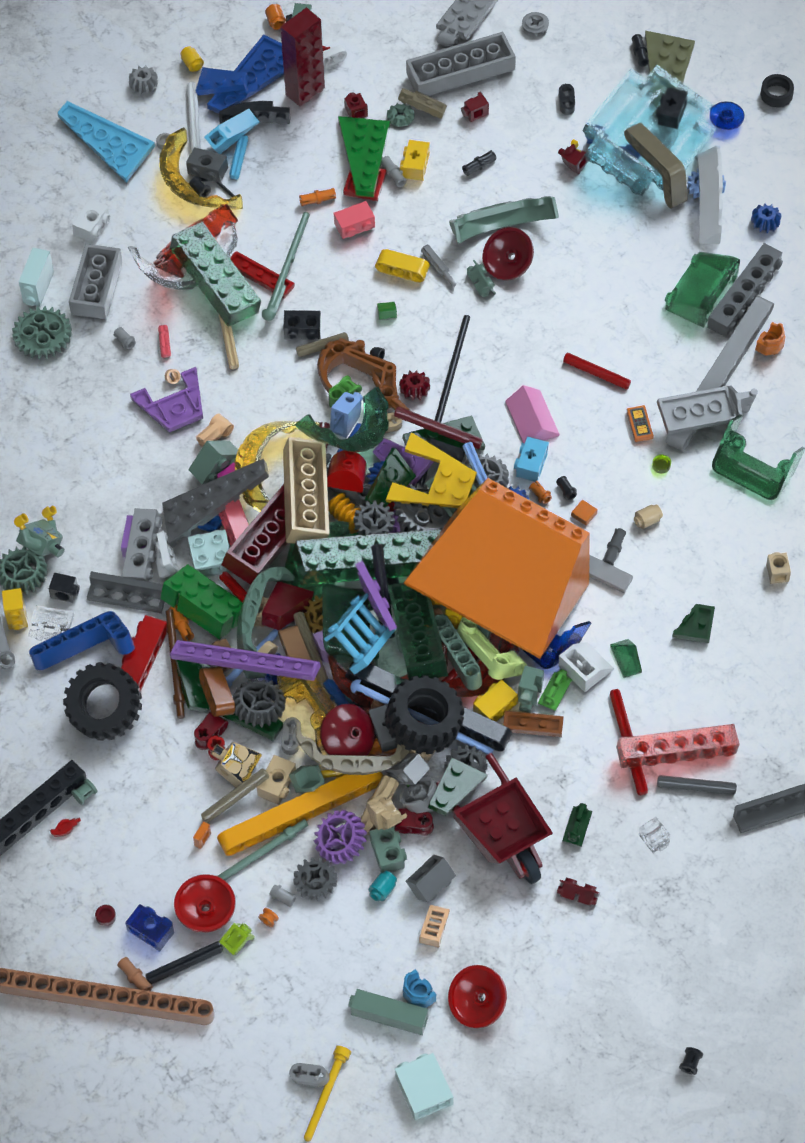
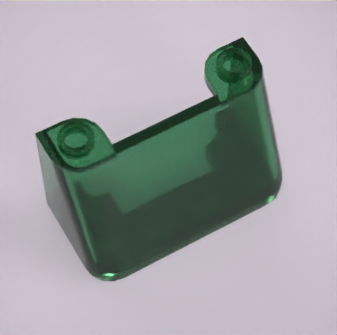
M707 252L695 253L691 259V264L672 292L667 293L664 299L666 302L665 310L704 328L708 322V319H706L707 314L713 311L714 303L728 283H734L738 278L740 259L735 256Z

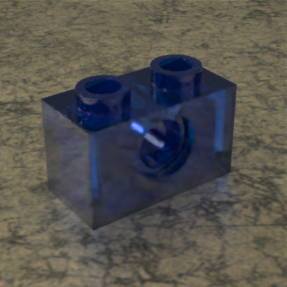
M141 904L138 905L125 922L128 932L159 952L174 934L173 923L165 916H158L154 909L149 906L144 907ZM149 924L156 925L154 928H147V925Z

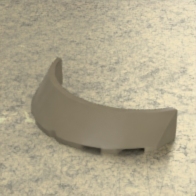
M296 721V740L304 752L318 764L339 773L349 775L378 773L398 764L410 753L401 744V746L397 745L396 752L391 756L323 755L317 750L314 740L302 735L300 721Z

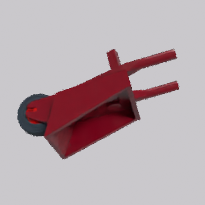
M489 753L485 758L499 777L501 786L463 807L457 805L451 811L453 818L488 862L500 864L507 860L519 879L524 877L530 884H534L541 879L539 868L543 867L534 844L552 835L553 832L518 778L515 777L509 781L494 755Z

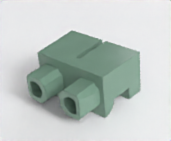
M529 666L524 667L518 686V702H521L519 706L520 711L531 713L532 706H537L538 692L541 693L543 689L544 670Z

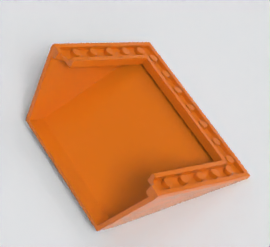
M487 478L454 512L407 577L404 584L541 659L589 585L590 533Z

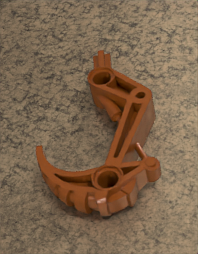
M340 338L339 340L328 342L325 345V349L321 350L317 362L318 374L321 383L328 393L333 387L327 378L329 373L335 367L346 364L372 376V380L379 393V404L381 407L386 409L393 408L394 410L397 407H402L410 410L399 400V395L397 394L396 365L366 354L365 342L363 340L354 342Z

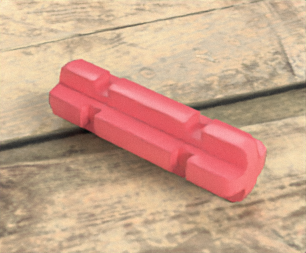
M160 325L158 331L161 357L169 358L171 350L168 326Z

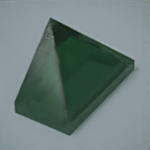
M630 639L610 644L623 678L642 673L637 646Z

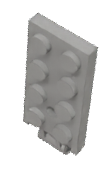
M455 0L436 24V28L441 30L437 43L449 48L458 45L459 38L467 41L498 0Z

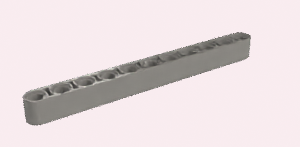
M756 296L696 391L724 387L772 313L775 303ZM697 429L668 434L666 444L684 451Z

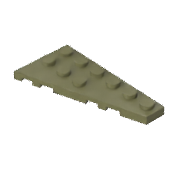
M645 30L654 118L658 121V117H655L657 107L661 106L662 94L666 93L668 87L682 90L695 47V40Z

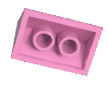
M522 385L505 400L523 443L526 442L527 437L544 441L560 435L539 389Z

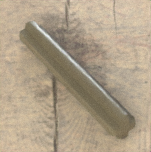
M295 613L294 620L310 659L319 661L321 665L316 675L318 683H324L328 676L304 613Z
M263 768L201 813L202 819L209 823L266 781L269 778L267 771Z

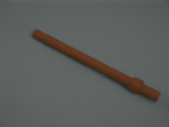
M169 609L165 613L171 653L176 643L173 610ZM171 659L174 685L173 703L176 705L177 718L182 719L185 717V698L182 693L181 678L177 673L176 661Z

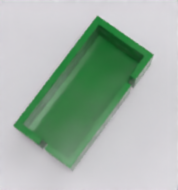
M189 564L163 583L160 599L174 608L177 604L178 593H180L177 611L219 640L228 634L231 628L234 629L237 626L242 602Z

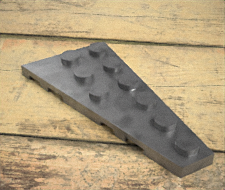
M261 459L162 502L169 545L172 548L175 547L178 540L184 536L186 538L192 534L191 531L198 525L203 526L225 510V506L232 500L236 502L240 499L239 495L247 489L252 490L267 479L269 472L266 461Z

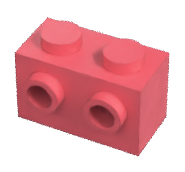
M367 201L333 213L334 225L342 239L353 237L358 233L375 228V216Z

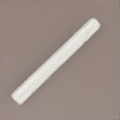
M195 82L187 84L191 152L194 147L201 149L198 98L196 93L197 84Z

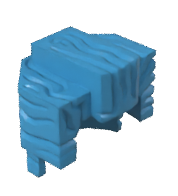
M416 969L406 974L404 977L403 997L407 1003L427 1008L436 1002V993L433 991L428 980L425 978L421 980Z

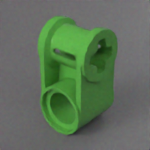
M348 375L343 377L340 382L329 390V406L332 407L344 392L352 395L354 392L361 393L362 386L355 384Z

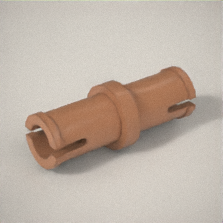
M124 957L118 962L117 966L126 974L127 980L130 983H133L139 990H152L153 986L142 975L141 969L136 968L128 957Z

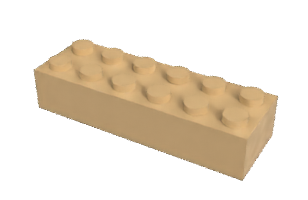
M288 437L283 449L286 542L324 547L329 536L326 445L324 441Z

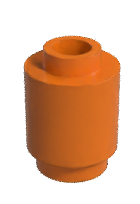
M271 4L266 8L265 14L269 25L274 30H280V26L286 22L281 6Z

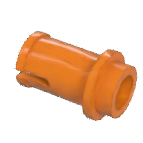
M538 481L533 482L529 486V490L538 497L540 503L547 504L552 499L551 492L546 491Z

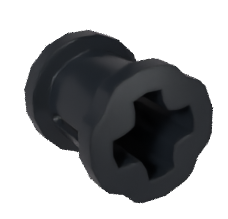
M198 176L192 178L188 183V189L197 193L200 199H205L211 192V187L201 182V178Z
M686 1047V1055L679 1069L687 1074L696 1075L698 1072L697 1065L703 1057V1052L693 1047Z

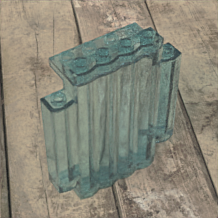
M658 65L653 68L646 78L631 68L586 122L582 131L588 139L593 140V143L589 146L585 156L591 163L599 165L605 173L613 175L620 184L629 186L634 194L643 196L653 182L660 190H663L662 175L627 142L624 130L641 122L683 163L686 170L716 131L714 126L704 120L712 109L713 104ZM668 87L688 91V103L678 129L658 125V117H655L657 107L661 106V96L666 93Z

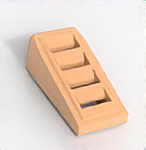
M434 905L429 906L419 937V943L440 947L450 909ZM433 911H434V912L442 913V914H444V915H443V917H441V916L433 915L432 913H433ZM431 918H432V919H436V920H440L441 923L433 922V921H430V920H431ZM429 925L439 927V930L430 928ZM427 931L436 933L437 936L427 934Z

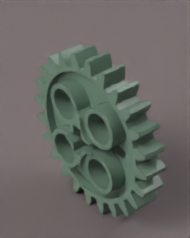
M37 306L36 311L30 308L29 314L23 312L24 317L18 316L19 322H14L15 328H12V336L15 346H18L20 352L24 351L25 356L30 353L31 358L38 355V359H40L44 355L48 359V354L55 357L56 351L62 353L61 347L67 348L66 343H70V337H72L69 318H66L65 313L61 314L59 309L54 312L53 307L47 310L46 306H44L43 310H40Z

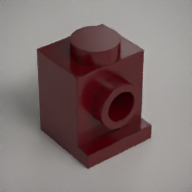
M480 91L476 97L464 102L461 112L464 117L473 122L489 115V102Z
M349 93L344 98V107L349 117H368V105L365 103L361 93Z

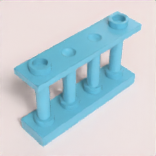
M367 593L361 597L357 595L350 601L351 606L337 623H334L327 629L329 633L324 638L327 642L335 636L354 658V663L350 667L354 675L370 664L396 630L389 631L388 627L381 625L363 603L369 597ZM357 610L360 611V613L365 617V619L376 630L375 635L362 621V619L356 614ZM350 619L355 623V625H356V626L361 630V632L366 636V638L368 639V641H367L368 644L362 639V637H361V636L356 632V630L350 625V623H349V620H350ZM342 629H344L349 634V636L355 641V643L361 648V653H359L355 649V647L350 643V641L344 636V634L341 632Z

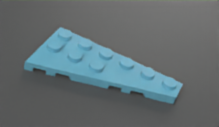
M69 101L58 111V117L126 183L155 147V142Z

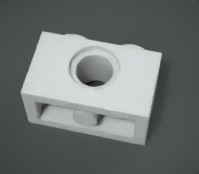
M89 199L72 223L73 234L93 242L100 235L103 226L110 220L111 216L108 206Z

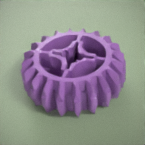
M335 810L334 815L327 813L328 819L321 818L323 823L322 825H317L319 831L314 832L315 836L318 837L313 840L317 844L316 850L320 852L319 855L334 864H346L347 860L353 861V855L360 856L358 850H363L362 843L367 842L363 837L368 834L364 830L365 824L353 812ZM345 846L344 849L340 851H335L336 849L339 850L341 847Z

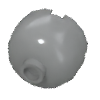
M424 775L415 785L405 786L400 793L399 800L411 812L431 813L433 810L429 809L428 805L438 786L430 776Z

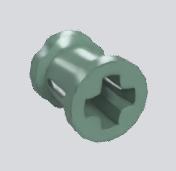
M85 779L84 784L76 790L73 789L71 794L79 804L83 805L85 800L92 794H96L98 790L89 779Z

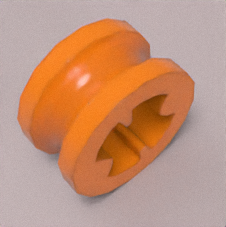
M264 908L263 914L258 916L261 922L269 927H273L274 921L277 922L279 920L276 913L268 908Z

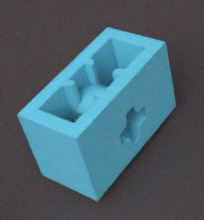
M527 437L526 442L520 446V459L516 458L514 469H516V477L534 482L539 481L548 455L549 442Z

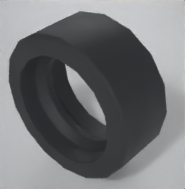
M771 74L762 81L760 95L765 104L779 108L788 105L792 101L794 83L789 77L782 74ZM771 86H781L788 92L777 96L769 93L767 89Z

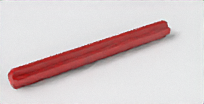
M612 689L610 697L636 791L640 796L646 795L648 788L621 691L619 689Z

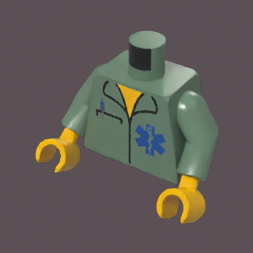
M47 506L42 510V515L47 521L42 519L26 524L29 519L25 513L17 516L14 519V524L20 527L16 542L39 556L53 554L57 558L62 556L65 550L60 546L63 536L57 531L56 522L52 518L57 513L56 507Z

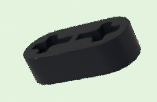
M562 84L559 87L558 94L560 111L565 115H570L574 113L576 106L574 87L571 84Z

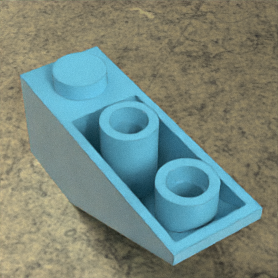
M247 109L218 125L204 138L218 154H222L260 122L250 109Z

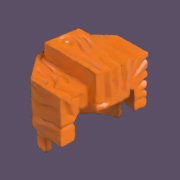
M772 321L768 332L764 331L760 334L756 341V351L765 356L781 352L784 348L786 336L783 324L780 322L776 324Z

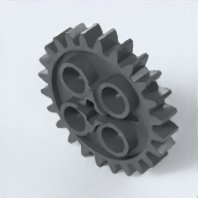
M419 483L415 487L412 484L409 486L411 489L427 494L430 491L426 484H424L423 488L420 487ZM394 502L393 509L396 510L394 515L399 516L397 522H403L402 528L407 526L408 533L414 531V536H417L419 533L421 538H424L425 535L429 539L433 535L437 537L451 518L440 505L429 504V506L419 503L401 504V502Z

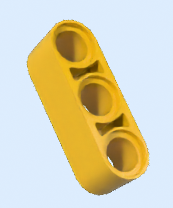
M389 249L381 250L375 264V268L379 272L419 283L424 281L430 267L429 262L425 259Z

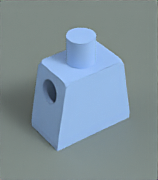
M344 392L331 407V432L347 438L360 417L361 401L363 400L360 393L354 392L352 395Z

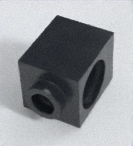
M54 573L48 588L50 598L73 603L74 597L78 596L80 590L76 577Z

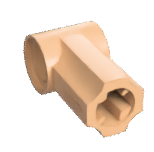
M216 414L211 419L209 426L196 436V440L203 447L206 441H217L221 437L229 436L234 429V425L221 414Z

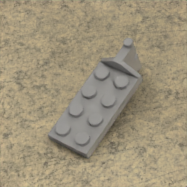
M730 385L658 398L656 403L667 434L741 421L743 418L742 412H749L758 394V390L753 388L750 391L738 393Z

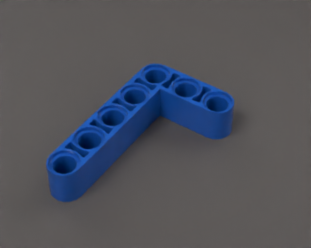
M108 611L33 646L29 650V654L35 669L44 670L106 640H109L117 652L122 655L131 653L135 646L129 630L115 612Z

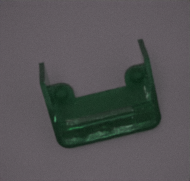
M739 414L730 420L713 458L712 468L717 474L767 500H774L782 493L794 475L804 454L805 447L802 446L793 452L790 460H781L777 467L774 468L744 452L746 439L743 435L736 432L743 418V415Z

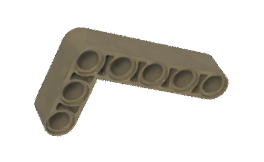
M641 122L625 129L624 136L627 142L662 175L664 200L667 206L672 209L688 200L686 170L683 163Z

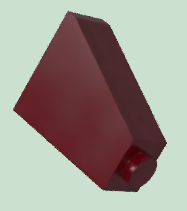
M278 581L262 611L261 625L281 630L294 621L295 613H305L307 611L304 607L310 606L308 601H313L314 591Z

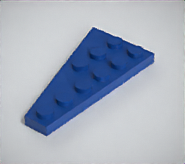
M262 35L234 70L248 74L249 81L246 90L216 93L207 103V109L219 114V111L242 103L283 76L282 43Z

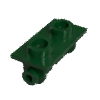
M580 803L578 806H573L562 842L582 847L593 812L587 809L586 804Z

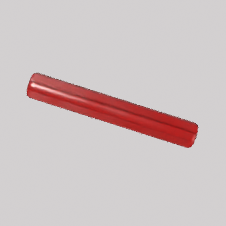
M569 352L563 358L564 363L624 389H628L631 385L630 379Z

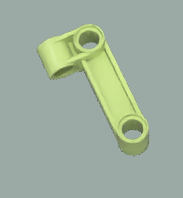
M463 617L457 632L463 642L489 669L488 674L492 678L502 680L504 678L520 676L523 673L524 667L527 664L515 651L500 653L477 628L478 625Z

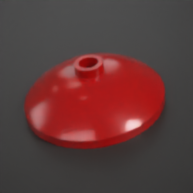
M209 874L197 875L185 881L179 887L174 899V909L178 920L186 928L201 933L212 932L226 925L232 918L236 906L235 895L231 886L222 878ZM204 907H208V908H209L208 911H203L202 909H203Z
M472 965L461 970L451 982L448 993V1002L452 1014L461 1024L471 1028H484L493 1024L502 1015L507 1001V990L503 979L495 970L483 965ZM483 994H485V1000H484V1001H482V999H481V997H482Z

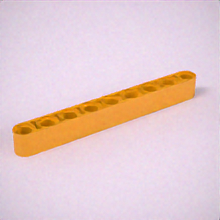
M382 772L368 775L345 774L318 787L312 792H306L224 830L217 836V840L226 856L234 855L283 832L287 827H292L303 819L306 821L376 789L383 774Z

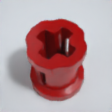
M212 736L208 740V754L213 760H219L211 755L216 744L225 749V741L222 737Z

